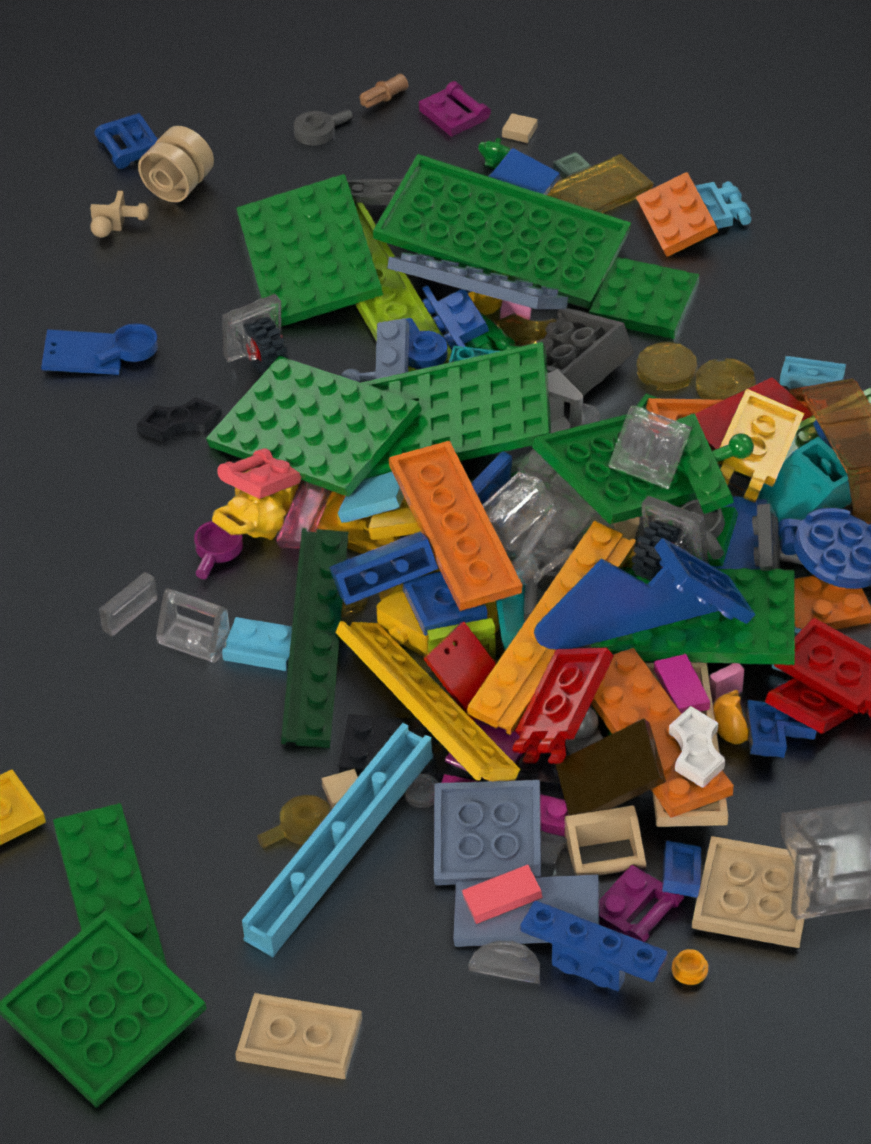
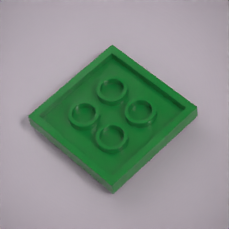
M616 257L589 314L622 322L626 329L675 339L699 284V274Z

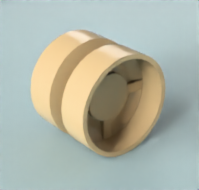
M173 126L140 158L138 171L143 183L154 195L169 202H180L212 170L214 157L211 148L198 133L184 126Z

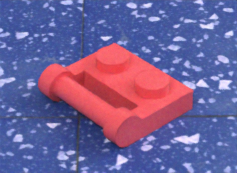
M266 448L257 450L253 453V456L234 463L229 461L220 464L217 469L218 476L223 482L259 499L301 482V476L298 471L293 469L287 461L273 458L271 452Z

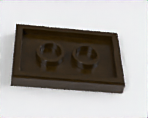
M641 719L565 757L561 764H556L569 816L611 809L666 782L651 725L646 719Z

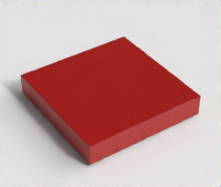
M796 678L769 691L765 703L821 734L854 716L855 713Z

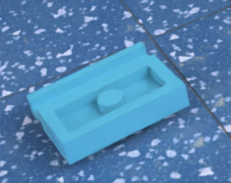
M786 356L780 375V385L787 386L792 390L810 389L817 390L819 393L826 395L840 394L846 364Z
M236 617L226 640L227 645L222 650L223 660L287 671L292 626Z

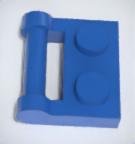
M140 113L102 124L95 130L96 138L99 142L104 143L112 155L113 163L119 169H124L130 162L140 159L158 140ZM119 134L127 146L126 149H120L113 138L114 135Z

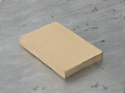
M254 993L236 1050V1061L346 1079L362 1021V1011Z

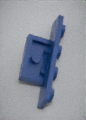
M428 285L422 288L426 299L422 300L431 316L436 315L433 317V320L441 333L446 332L443 336L451 350L453 345L465 347L464 344L489 331L485 320L466 290L461 289L437 301Z
M539 901L533 902L520 924L521 932L552 944V966L559 968L564 973L578 975L592 981L597 986L608 987L618 992L625 980V972L646 981L654 982L667 959L666 950Z

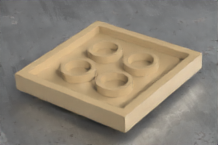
M711 836L692 919V929L800 948L817 855Z

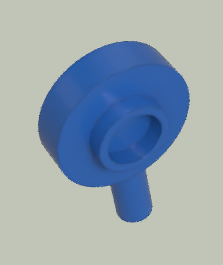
M407 318L409 323L408 366L419 370L443 364L447 359V342L445 338L436 332L420 331L413 319Z
M134 323L122 326L113 334V346L95 354L94 359L99 366L117 357L131 362L146 360L153 356L158 349L157 334L153 328L145 324Z

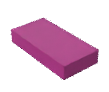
M686 654L654 661V671L663 689L681 714L690 706L700 712L710 710V700Z

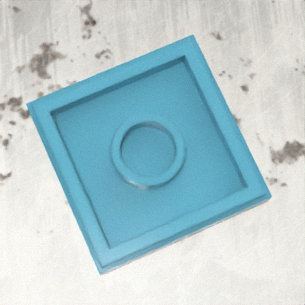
M389 472L364 479L349 497L345 496L338 511L341 522L346 523L400 508L404 495L393 473Z

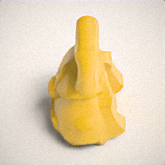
M242 491L234 496L226 506L220 507L213 512L212 522L230 535L248 534L253 538L264 537L272 540L277 532L282 530L286 512L282 507L283 503L272 494L259 499Z

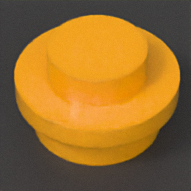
M693 949L683 950L672 962V974L676 980L683 984L695 985L707 977L708 963L699 951Z

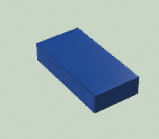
M666 841L662 892L698 898L701 879V847Z

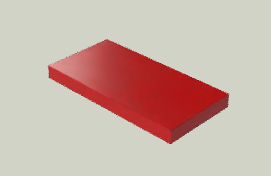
M773 377L748 388L753 392L805 413L802 421L814 415ZM746 390L695 413L712 451L720 448Z

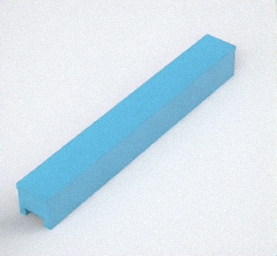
M404 723L399 726L243 918V940L271 957L275 956L433 758L431 737L425 735L422 738L410 732L408 725Z

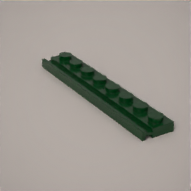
M302 528L281 744H286L287 741L296 742V745L330 748L340 638L336 630L341 621L343 600L339 596L329 567L346 560L348 532L316 529V532H309L307 528Z

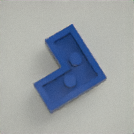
M747 700L745 717L749 733L750 754L784 758L787 749L785 736L815 739L816 730L765 702Z

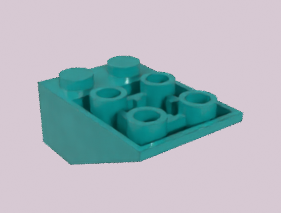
M816 437L792 452L783 462L773 487L764 483L757 499L767 500V504L772 506L776 517H778V523L783 519L803 520L812 511L822 508L842 509L859 498V473L821 438Z

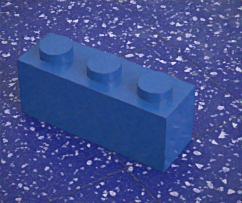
M419 531L330 566L329 569L339 596L348 605L437 570L438 566L428 538Z

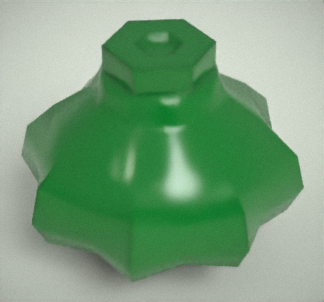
M496 138L495 142L488 140L479 143L478 149L485 159L484 166L495 170L510 151V147L501 144L502 139Z

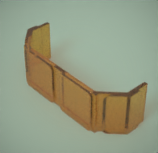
M851 378L788 390L798 401L807 402L848 476L853 504L852 516L870 525L871 404L858 382Z

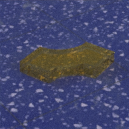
M513 313L495 321V323L514 339L516 346L534 344L536 341L544 339L547 335L546 327L548 324L557 320L552 318L545 321H532Z

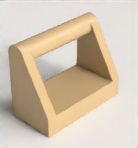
M634 805L565 816V842L575 876L597 874L600 876L625 872L631 865L639 869L646 868L644 849ZM630 840L634 856L582 864L579 847Z

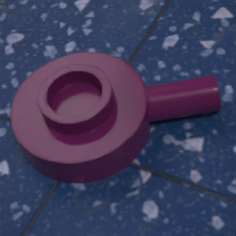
M212 521L201 525L194 535L196 553L202 558L196 570V576L200 579H207L214 563L227 562L237 557L243 547L242 535H230Z

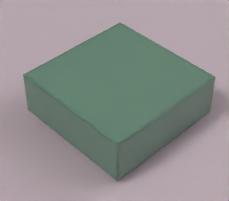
M577 152L553 162V169L559 172L560 176L568 184L592 174V166Z

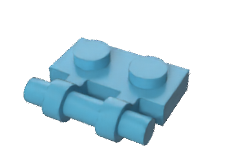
M727 181L723 183L722 188L719 189L714 182L695 185L717 229L733 226L734 217L736 220H740L742 225H748L751 222L750 209L745 202H742L741 192L736 186H733L732 182Z

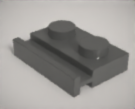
M770 504L757 505V516L752 518L754 535H758L759 547H754L755 566H760L762 571L780 569L778 517H776Z

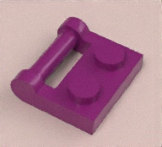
M456 81L450 82L446 89L419 101V111L451 137L486 121L491 114L489 107L483 103L479 104L464 92L463 87ZM457 99L472 112L468 114L453 100Z
M631 865L600 898L599 925L646 942L649 939L648 933L672 907H677L683 901L684 895L662 892L661 881ZM654 897L658 899V902L638 924H630Z

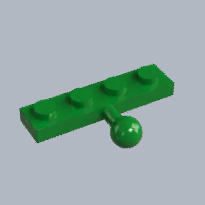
M695 413L666 424V428H671L674 432H678L684 437L678 457L703 514L734 503L732 494L717 463L730 457L737 459L749 457L754 450V443L751 437L743 433L736 434L730 439L728 445L712 451Z

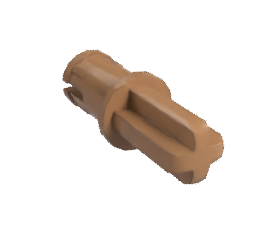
M397 74L385 82H377L375 87L360 94V104L370 108L382 101H390L393 95L407 90L408 81L403 74Z

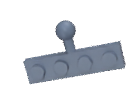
M407 319L377 323L375 371L360 373L356 369H347L340 376L361 383L408 372L409 323Z

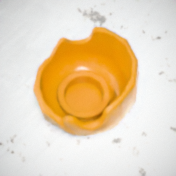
M738 690L720 696L713 703L714 718L718 722L717 733L723 740L732 744H741L748 741L749 734L740 705L741 699L738 695Z

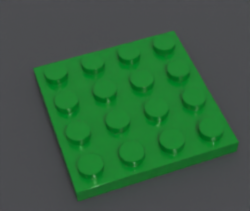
M631 413L535 437L532 448L610 525L697 500L678 458L675 464L657 463L652 459L651 461L643 458L644 456L640 457L635 452H630L627 450L628 448L622 446L621 442L631 418H636Z
M106 910L0 1001V1015L96 1108L207 1009L205 1001Z

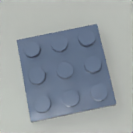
M540 780L435 783V885H456V881L490 880L525 865H529L534 877H541Z

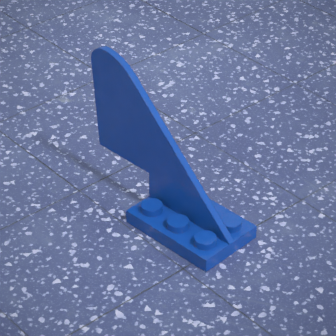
M662 538L654 548L661 557L659 563L663 568L649 584L644 583L601 558L536 625L534 636L537 642L546 648L555 650L573 649L720 611L730 620H733L735 617L746 624L756 614L728 575Z

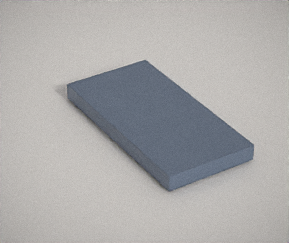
M598 874L535 877L543 898L536 901L599 925ZM487 880L456 881L453 936L455 947L549 943L523 933L520 930V924L533 902L476 924L463 898L462 890Z

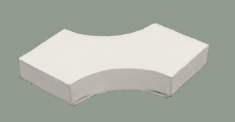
M690 706L669 725V734L677 740L682 750L675 762V771L703 788L724 769L725 759L716 751L712 743V738L718 731V722Z

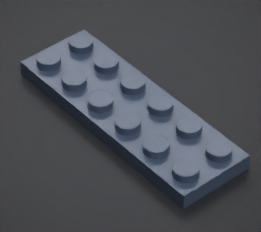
M402 253L401 257H389L387 268L534 309H566L568 297L557 295L558 289L545 286H541V288L532 287L533 283L529 281L507 280L508 276L503 274H484L483 269L466 266V268L458 267V262L450 260L437 261L434 260V256L417 253V255Z

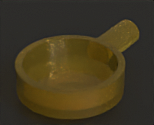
M301 795L290 799L281 809L280 825L257 835L259 844L264 848L286 837L294 843L304 845L330 813L331 807L325 800L313 795Z

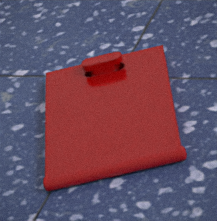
M461 622L423 658L466 714L468 705L496 665L465 622ZM467 714L472 720L475 718V717H473V716Z

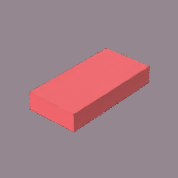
M529 865L462 890L463 898L476 924L543 898L541 889Z

